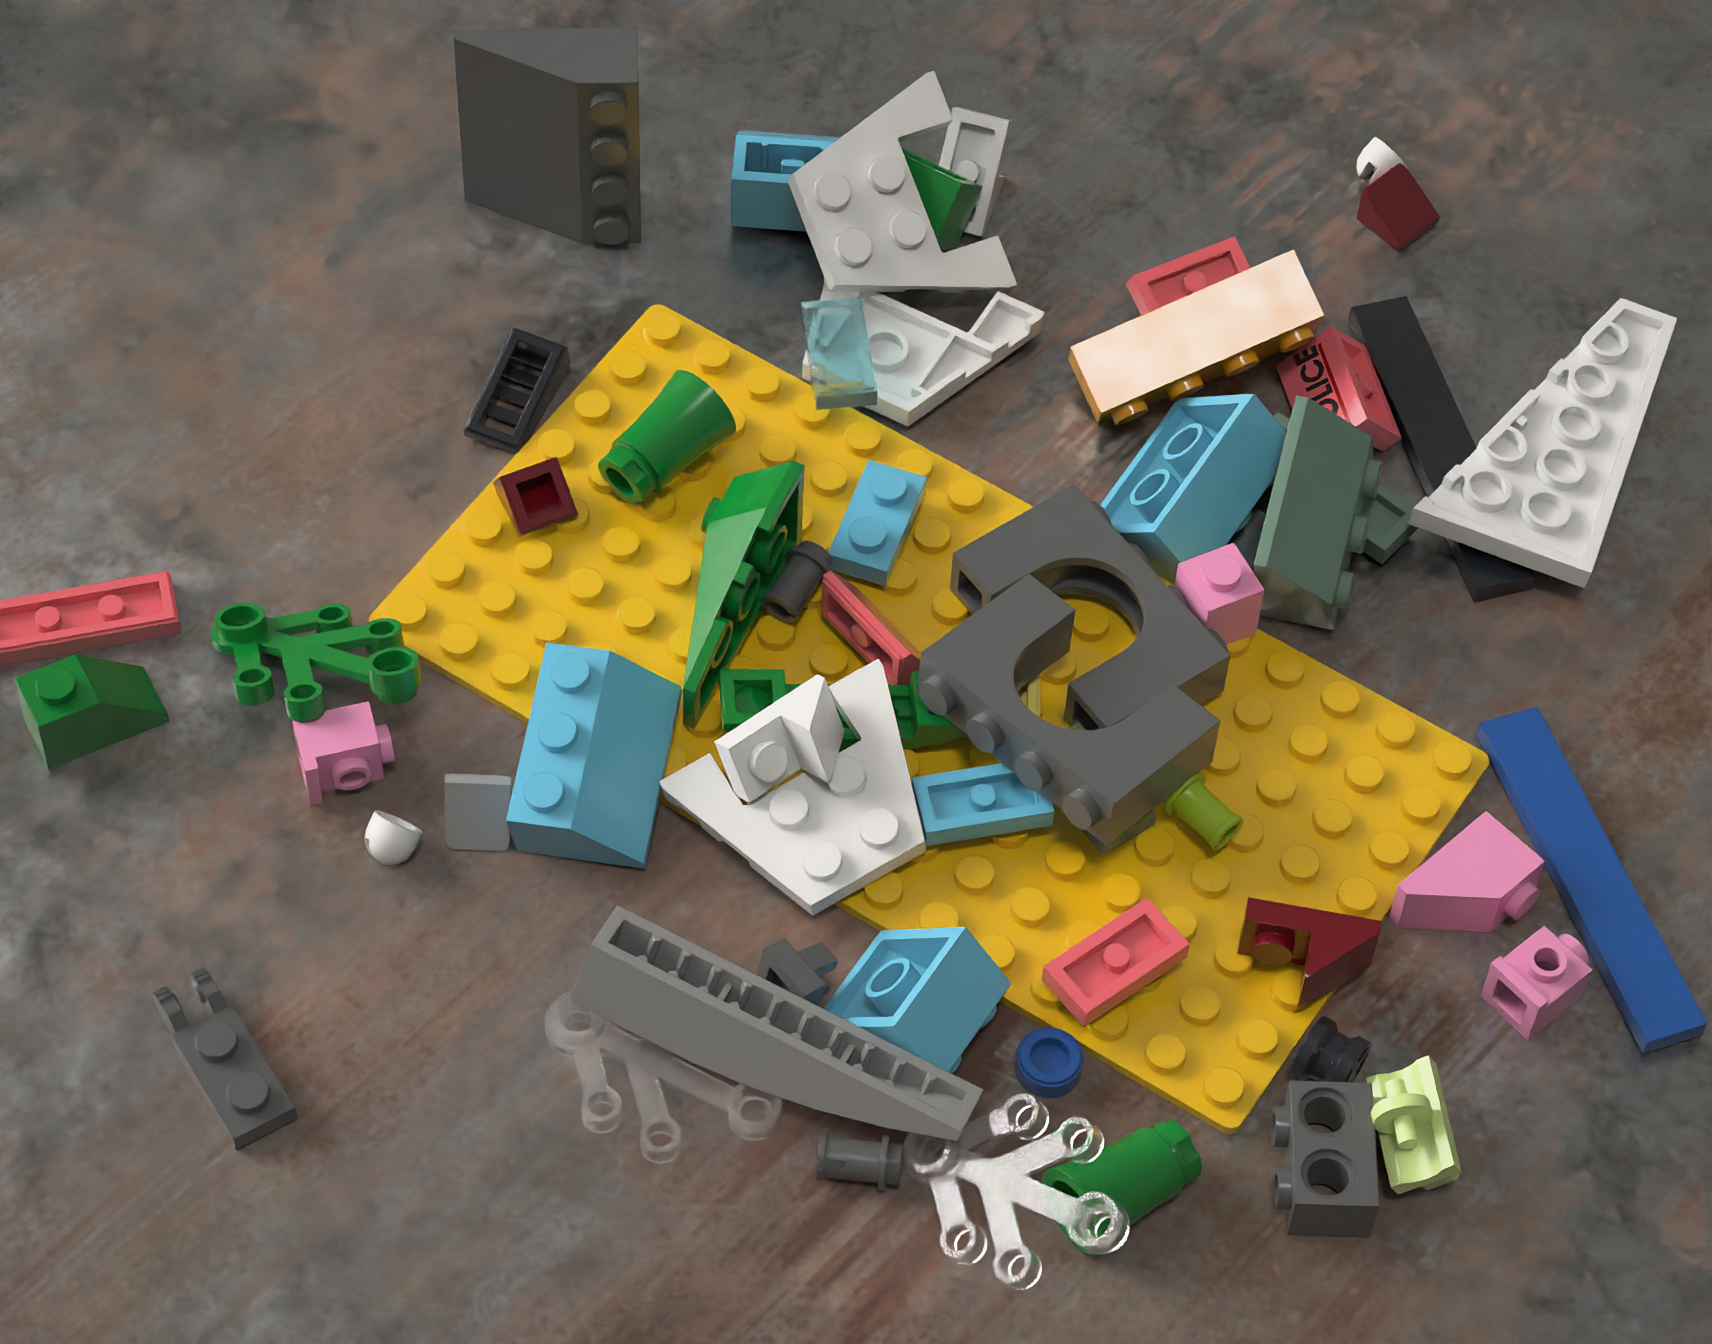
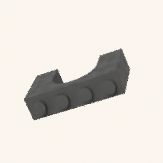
M1075 484L953 552L950 591L972 615L1027 574H1030L1057 596L1066 594L1091 596L1114 606L1129 620L1137 635L1134 642L1121 653L1068 683L1064 720L1073 730H1097L1115 725L1126 719L1171 683L1199 705L1224 691L1230 654L1222 637L1215 630L1206 629L1189 610L1188 604L1181 592L1174 586H1167L1150 568L1144 552L1136 544H1128L1112 526L1104 508L1095 501L1090 502Z
M1027 574L921 652L917 695L930 711L936 715L944 716L967 734L979 750L992 754L1016 773L1019 780L1028 789L1038 791L1061 809L1073 825L1079 829L1087 830L1107 846L1183 786L1187 780L1212 763L1220 720L1172 683L1126 719L1107 728L1072 730L1053 725L1035 715L1022 702L1017 692L1069 652L1076 609L1030 574Z

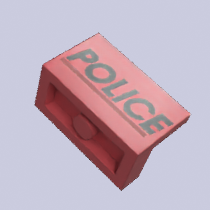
M1330 326L1276 365L1292 409L1296 395L1308 397L1371 435L1373 446L1381 451H1385L1402 439L1367 348L1359 341Z

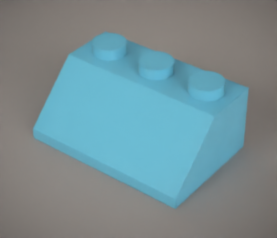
M1255 394L1178 398L1103 500L1101 506L1108 514L1112 526L1128 544L1134 543L1144 552L1150 568L1161 578L1170 583H1175L1179 563L1226 546L1231 537L1248 523L1252 515L1251 509L1266 488L1274 484L1287 432Z
M546 642L506 818L518 852L645 869L661 796L659 781L665 777L682 696L681 686L609 650Z

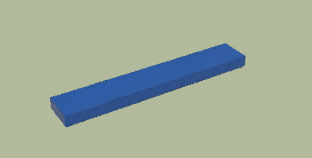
M1538 706L1480 723L1476 736L1488 755L1489 761L1538 855L1545 860L1544 866L1642 1053L1703 1035L1707 1022Z

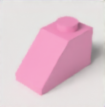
M1485 811L1397 885L1388 920L1397 928L1491 932L1509 916L1514 920L1520 919L1536 903L1541 893L1536 886L1545 860L1490 813Z

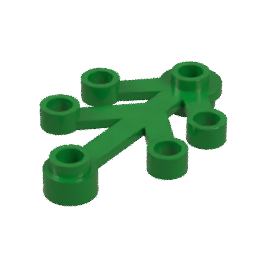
M254 603L232 604L221 609L215 615V625L210 632L213 647L217 651L235 658L237 672L233 675V684L236 700L243 705H260L268 702L275 695L271 670L261 666L260 653L265 652L282 658L288 687L284 691L286 711L288 717L295 721L314 720L323 715L326 710L323 687L319 683L314 682L311 667L370 684V689L378 695L380 701L392 705L412 700L417 694V688L422 683L418 654L409 648H404L400 622L391 618H380L366 625L353 627L350 608L343 604H327L316 610L273 618L266 617L265 610L260 605ZM315 631V634L299 637L291 636L295 634ZM365 646L366 652L371 656L366 658L342 650Z

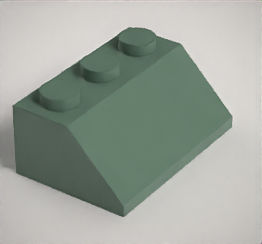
M1297 395L1295 397L1254 561V572L1265 590L1260 616L1334 630L1338 609L1349 610L1351 606L1356 573L1348 572L1352 552L1362 554L1365 548L1369 529V517L1362 516L1361 514L1365 498H1376L1383 462L1373 458V440L1371 435L1308 397Z

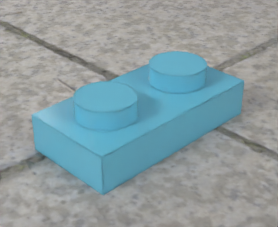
M868 460L828 551L833 560L830 569L886 586L925 496L927 477Z
M1003 763L912 778L911 785L926 846L1053 826L1055 811L1052 802L1038 791L1028 789L1022 784L1016 773Z

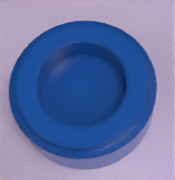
M1040 1028L1027 1034L1018 1045L1015 1060L1016 1077L1021 1086L1035 1096L1042 1098L1064 1096L1070 1093L1080 1081L1084 1062L1082 1048L1072 1035L1061 1029Z

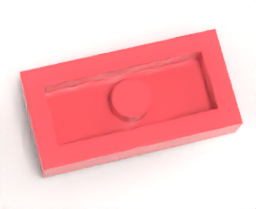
M1234 236L1131 276L1126 286L1142 316L1248 270L1250 266Z
M1145 898L1044 965L1042 981L1085 1027L1186 959L1190 943L1148 898Z

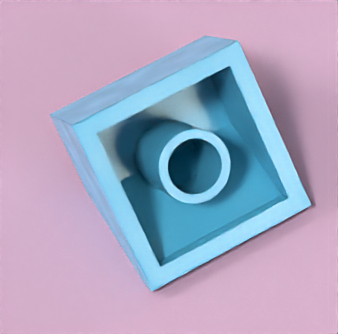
M966 927L881 930L823 1009L952 1074L961 1062V1054L977 1031L984 1027L995 1015L996 1004L1011 985V982Z

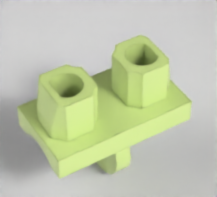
M1429 1056L1417 1059L1413 1064L1402 1070L1367 1077V1083H1372L1373 1091L1371 1117L1373 1125L1379 1134L1390 1187L1397 1194H1401L1418 1187L1430 1190L1456 1181L1460 1176L1459 1173L1462 1171L1436 1063Z

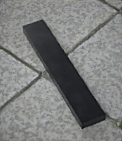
M1407 296L1351 307L1348 318L1349 324L1357 341L1364 344L1367 348L1402 437L1401 440L1427 497H1429L1442 484L1444 476L1456 464L1461 465L1477 449ZM1446 538L1474 602L1532 589L1536 577L1533 569Z

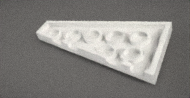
M1620 298L1582 337L1580 344L1565 359L1561 358L1549 370L1546 379L1535 390L1530 389L1479 441L1477 449L1461 465L1456 464L1444 476L1442 484L1429 497L1425 496L1413 508L1407 524L1585 588L1598 556L1677 318Z

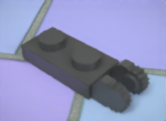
M203 967L190 974L191 986L197 999L203 1003L210 1016L189 1026L178 998L174 993H171L167 986L152 992V997L159 1014L172 1034L171 1037L175 1051L235 1150H238L296 1120V1108L233 1005L227 1007L219 987L212 979L208 970Z

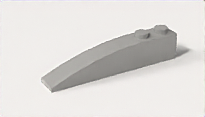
M618 905L591 943L570 998L571 1002L694 1064L751 1088L819 1111L889 1129L958 1141L983 1092V1089Z

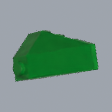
M790 461L734 477L722 499L714 497L705 511L701 530L706 533L683 684L684 725L695 729L719 687L718 676L720 669H729L763 609L761 604L763 602L761 600L762 596L768 592L787 564L785 559L786 552L792 546H799L802 541L805 466L803 464Z

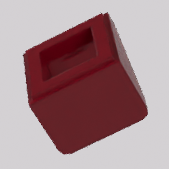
M1398 163L1363 190L1356 219L1400 252L1438 223L1440 216L1409 170L1401 163Z
M557 457L500 476L493 482L496 493L519 537L579 515Z

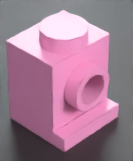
M369 701L326 710L323 715L310 721L292 720L297 755L310 806L323 804L322 792L336 789L354 790L366 785L368 782L384 779L382 764L395 762L387 724L375 726Z
M1543 926L1504 958L1499 956L1491 962L1480 997L1528 1041L1583 997L1593 971L1588 966V954L1582 944L1573 936L1562 934L1557 938L1546 926Z

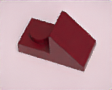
M1248 897L1237 954L1252 956L1263 963L1271 965L1286 963L1302 965L1303 970L1297 1009H1302L1371 966L1382 921Z

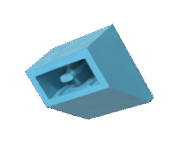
M740 130L736 134L731 177V226L806 231L787 180L794 172L841 137Z

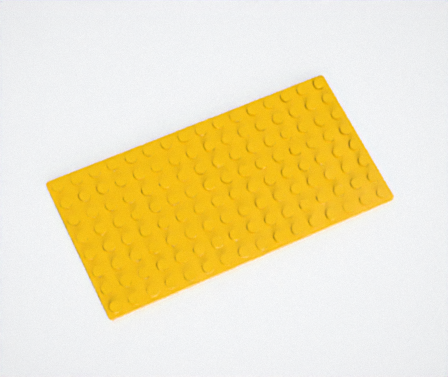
M656 304L650 306L372 612L369 622L380 618H391L399 621L402 628L404 648L415 651L420 662L527 725L546 642L612 651L681 686L682 696L664 778L710 753L732 787L714 743L728 733L722 731L719 687L694 729L683 724V684L706 533L701 530L702 521L711 500L714 497L722 499L734 477L790 461L805 465L802 541L814 542L823 547L827 552L832 545L868 460L927 477L925 496L886 586L831 570L857 587L920 653L972 616L950 591L953 552L1034 506L670 308ZM685 370L691 372L711 386L723 399L735 420L736 433L688 466L659 493H652L642 502L632 505L619 497L615 490L603 479L598 468V462L612 449L613 441L631 426L653 402L675 371ZM557 457L579 515L519 537L496 493L493 482L500 476ZM1160 577L1167 586H1174L1175 583H1170ZM818 584L799 612L797 620L793 623L779 621L763 608L729 669L784 670L785 684H803L818 674L825 678L827 684H834L869 663L821 614L822 584ZM1078 594L1058 595L1076 609L1070 650L1040 673V718L1053 725L1072 729L1064 720L1068 683L1121 653L1137 638L1129 620L1114 606L1100 599ZM1258 628L1256 634L1226 645L1230 654L1224 691L1201 704L1203 708L1220 720L1212 763L1199 772L1205 777L1203 785L1229 810L1243 820L1238 833L1221 849L1216 851L1212 849L1209 843L1178 814L1168 815L1164 811V801L1107 846L1087 830L1079 829L1073 825L1065 813L1053 804L1055 811L1053 826L926 846L924 853L834 903L835 906L878 931L966 927L1011 982V985L999 1000L1000 1003L1043 1028H1057L1069 1033L1078 1041L1082 1051L1218 1131L1229 1135L1237 1133L1244 1125L1337 989H1333L1308 1006L1297 1009L1303 970L1302 965L1291 963L1271 965L1263 963L1252 956L1237 954L1248 897L1380 920L1382 924L1390 913L1397 885L1425 862L1487 772L1489 757L1484 751ZM969 736L930 746L903 749L911 784L913 777L1002 763L992 754L979 750L972 743ZM799 769L798 771H796L795 773H793L792 775H790L789 777H787L786 779H784L783 781H781L780 783H778L777 785H775L759 797L765 795L766 793L774 790L775 788L781 786L782 784L790 781L791 779L797 777L798 775L806 771L803 769ZM661 791L660 803L701 826V823L683 808H676L667 801ZM738 797L743 805L749 804V802ZM1145 898H1148L1190 943L1187 958L1083 1027L1042 981L1043 966Z

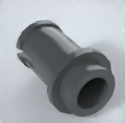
M802 541L799 546H792L788 549L785 555L787 564L768 592L764 593L761 598L763 601L761 603L762 607L779 621L785 623L795 622L799 612L817 585L822 584L823 575L831 570L830 566L833 560L830 554L823 547L811 541Z
M821 1134L817 1160H820V1164H817V1179L832 1178L878 1183V1190L884 1191L887 1184L900 1185L904 1144L891 1143L890 1135H883L882 1142L829 1137V1135Z

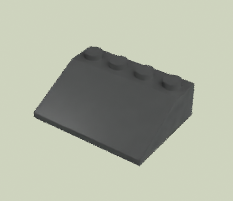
M638 28L453 30L465 201L581 244L615 245L620 243H641Z

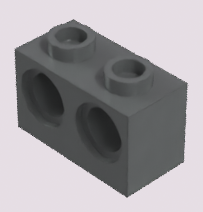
M1290 1080L1284 1105L1273 1106L1271 1116L1272 1147H1283L1284 1167H1276L1274 1174L1275 1209H1286L1287 1235L1370 1238L1379 1209L1375 1127L1371 1117V1110L1373 1108L1372 1083ZM1322 1123L1332 1128L1334 1132L1320 1133L1313 1130L1308 1124ZM1326 1184L1334 1188L1338 1194L1332 1196L1323 1195L1316 1192L1310 1185Z

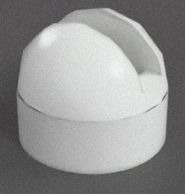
M1376 137L1362 150L1356 165L1358 176L1361 179L1374 172L1368 186L1398 163H1401L1407 169L1408 167L1391 148Z
M375 810L366 828L364 842L368 853L378 862L384 865H397L406 861L413 853L422 835V831L401 818Z

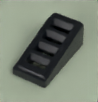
M511 327L463 429L464 435L517 454L531 438L571 364L568 347ZM523 362L543 371L539 377L517 368ZM510 380L532 387L534 390L531 395L507 387ZM502 398L524 406L525 409L522 414H519L496 404ZM489 416L516 425L513 435L486 426L485 423Z

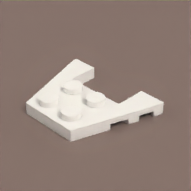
M935 71L924 74L794 172L787 180L830 291L905 292L907 289L939 290V293H961L963 290H989V293L996 294L997 291L1001 293L1009 292L1017 286L998 235L945 253L941 252L899 142L945 128L953 121Z
M824 277L820 302L817 304L803 360L802 378L908 427L1038 335L1044 327L1045 312L997 291L970 331L965 332L878 292L830 291Z
M879 659L828 687L836 708L859 741L838 753L830 781L826 782L806 771L751 803L743 805L710 753L659 781L661 791L667 801L676 808H683L697 819L705 831L719 842L722 840L746 858L754 870L812 916L926 851L925 839L884 667Z

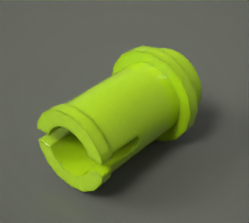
M1198 773L1164 800V811L1168 815L1178 814L1216 851L1232 840L1240 830L1243 820L1229 810L1203 785L1205 777Z

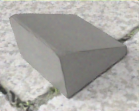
M445 774V845L447 849L506 852L510 849L512 835L506 818L512 796L511 777Z

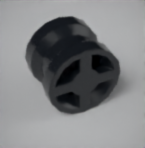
M1322 1016L1312 1027L1300 1046L1291 1065L1290 1073L1302 1081L1313 1079L1315 1081L1354 1082L1368 1057L1372 1044L1360 1036L1349 1038L1338 1031L1335 1021Z

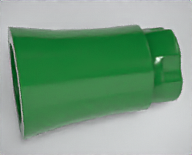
M677 370L653 402L631 426L613 441L612 449L598 462L599 471L603 479L615 490L619 497L632 505H637L652 493H659L697 459L735 435V420L728 406L711 386L691 372Z
M1173 1119L1167 1122L1160 1121L1150 1128L1140 1127L1120 1140L1082 1158L1047 1169L1043 1175V1191L1054 1220L1072 1244L1088 1255H1097L1125 1229L1157 1206L1179 1194L1183 1189V1185L1200 1176L1202 1171L1201 1157L1192 1143L1191 1136L1182 1125Z

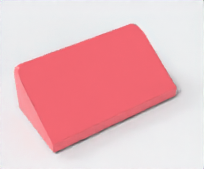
M831 570L825 573L822 580L821 614L869 664L877 659L880 660L889 685H908L912 671H919L921 653L857 587Z

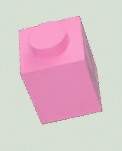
M1235 543L1178 564L1174 587L1181 592L1188 604L1189 610L1206 629L1215 630L1222 637L1226 645L1256 634L1265 590Z

